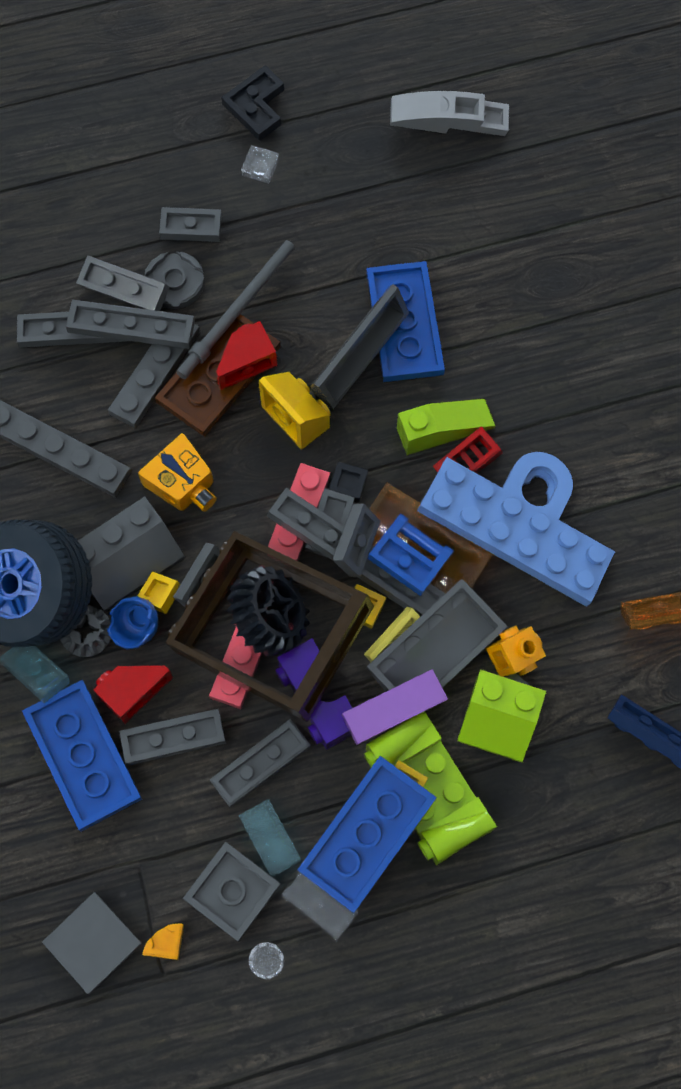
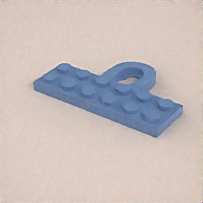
M531 452L522 456L511 469L502 488L446 457L417 509L419 513L586 607L592 602L615 553L610 548L559 520L571 496L573 480L568 468L562 461L544 452ZM539 477L547 483L546 495L548 501L544 506L530 504L522 494V486L529 484L532 478Z

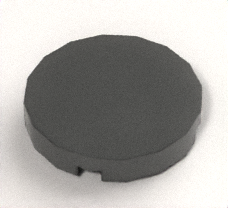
M176 251L177 254L162 253L151 260L145 269L144 276L163 282L170 287L163 302V308L180 309L188 307L203 292L205 279L202 267L193 256L185 252Z

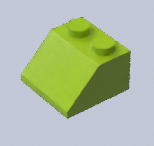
M480 670L457 741L522 763L535 730L546 691Z

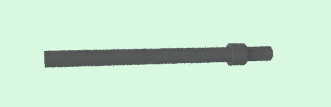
M286 240L202 341L196 342L188 351L189 356L176 370L179 377L186 379L199 363H204L211 354L210 349L295 249L292 242Z

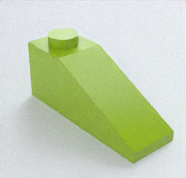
M485 399L426 404L398 413L397 431L407 455L468 437L481 426L485 431L495 428Z

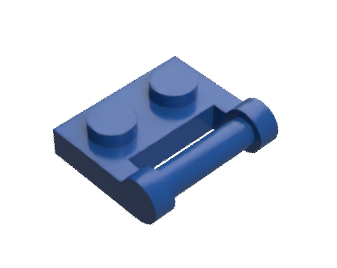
M400 514L369 553L367 559L419 596H422L452 556L454 550L447 545L445 547L441 546L408 522L409 518ZM402 533L436 557V559L431 561L397 537V535Z

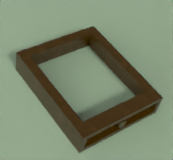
M234 531L230 539L222 544L214 565L206 570L203 582L196 594L188 599L183 615L171 627L165 643L180 656L307 722L366 622L374 605L367 594ZM247 560L262 567L272 566L275 570L282 569L284 576L292 577L293 582L345 607L292 698L194 647Z

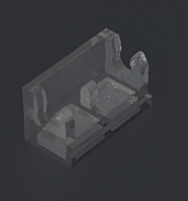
M299 872L291 886H288L282 893L283 899L338 942L359 913L357 911L352 913Z

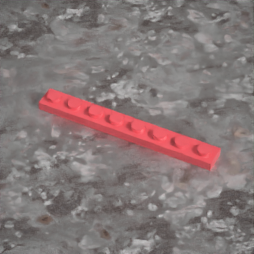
M300 463L290 490L318 508L324 488L326 489L330 480V472ZM276 524L268 547L298 561L305 542L279 524ZM236 627L222 662L254 677L262 653H255L253 646H245V638L243 636H236L238 633V628ZM217 675L209 697L210 699L241 709L248 691Z

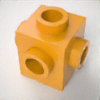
M517 625L512 626L499 634L500 640L485 648L499 676L502 677L516 674L517 672L520 676L527 674L537 668L535 662L546 656L542 648V641L534 632L532 626L520 630Z

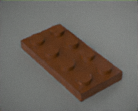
M241 314L210 349L211 354L203 364L199 363L186 379H182L175 373L155 397L157 404L204 437L257 376L254 375L222 390L218 385L216 370L231 334L245 324H254ZM267 333L277 352L281 347L280 341Z

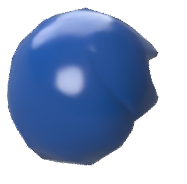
M139 596L123 598L110 611L111 624L107 628V632L115 645L126 650L139 648L152 640L157 632L158 612L147 599Z

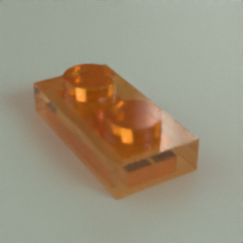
M681 592L621 602V614L631 630H643L666 623H681Z

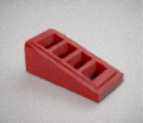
M481 426L433 465V468L438 472L446 457L457 462L455 459L461 456L469 466L468 469L478 473L503 453L501 448ZM479 441L489 451L485 455L475 445ZM468 449H471L479 460L474 463L466 454Z

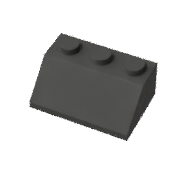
M145 496L78 540L91 566L92 595L104 612L118 604L123 598H127L142 588L152 571L162 574L185 558L165 523Z

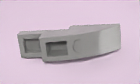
M427 91L400 94L391 98L390 125L439 133H447L448 129L452 128L505 136L509 131V104L485 101V94L471 92Z

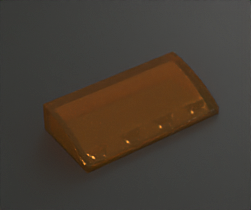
M386 482L369 508L381 521L372 545L375 546L400 514H403L409 518L408 522L441 546L445 547L447 545L454 550L452 556L430 584L445 594L461 579L473 588L494 557V554L419 513L417 509L421 504L420 502ZM402 533L397 535V537L431 561L436 559V557Z

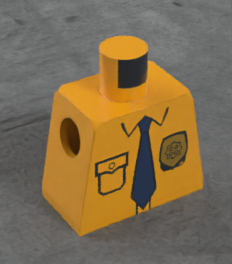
M183 433L138 472L140 481L145 488L180 511L185 510L194 502L204 512L210 509L216 502L217 498L208 490L214 482L212 472Z

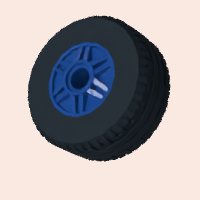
M8 520L0 522V645L16 648L50 644L69 635L79 625L81 618L84 617L92 595L91 566L81 544L65 528L52 522L38 520Z

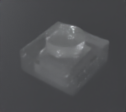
M251 145L241 168L242 176L269 184L279 162V153Z

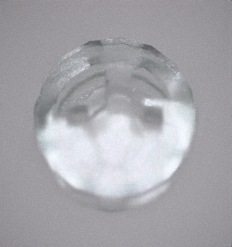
M262 942L251 950L249 966L257 977L270 980L279 976L283 971L285 957L276 944Z

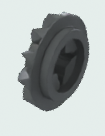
M88 605V609L85 611L84 617L81 618L79 625L69 635L60 639L66 650L75 656L91 657L97 655L107 647L111 640L107 632L111 621L102 609ZM88 620L90 628L95 631L88 633L83 643L82 635L80 632L75 631V629L83 628L84 623Z

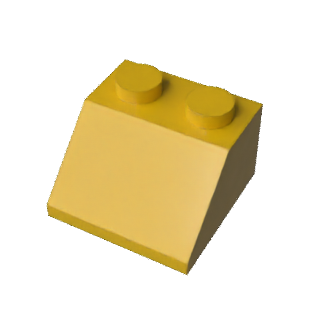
M290 372L264 376L259 380L262 408L301 450L330 428L331 413L329 408L322 400L318 399L316 401L313 398L309 387L301 378L296 379Z

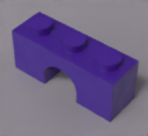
M312 638L277 657L279 668L275 670L284 687L290 685L294 694L319 653V649ZM345 695L332 702L320 700L309 718L312 725L307 728L316 744L322 742L326 750L352 736L342 717V713L352 709Z

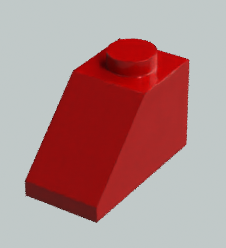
M260 321L254 324H245L231 334L216 370L218 385L221 390L277 366L276 350Z
M165 665L117 666L113 671L108 670L96 681L97 686L93 691L126 724L173 679V676Z

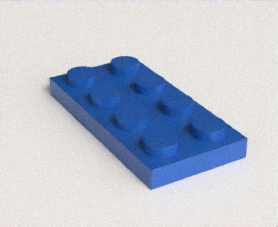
M427 262L367 268L366 275L371 307L375 305L386 289L394 284L399 288L409 311L407 317L379 351L383 382L444 375L445 368Z
M83 680L22 710L80 832L142 800Z
M379 756L300 865L298 871L352 913H355L437 797L385 758Z

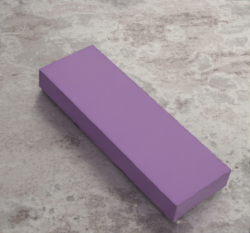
M433 669L342 713V717L356 745L447 701L448 698Z

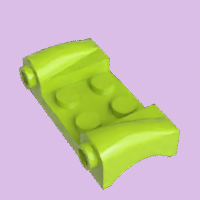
M423 712L366 744L367 752L364 753V756L370 767L374 765L379 756H382L394 766L400 760L428 777L424 788L437 798L416 826L415 831L421 839L417 843L427 860L433 859L437 866L467 845L492 832L497 826L479 797L476 798L442 744L441 736L427 714Z

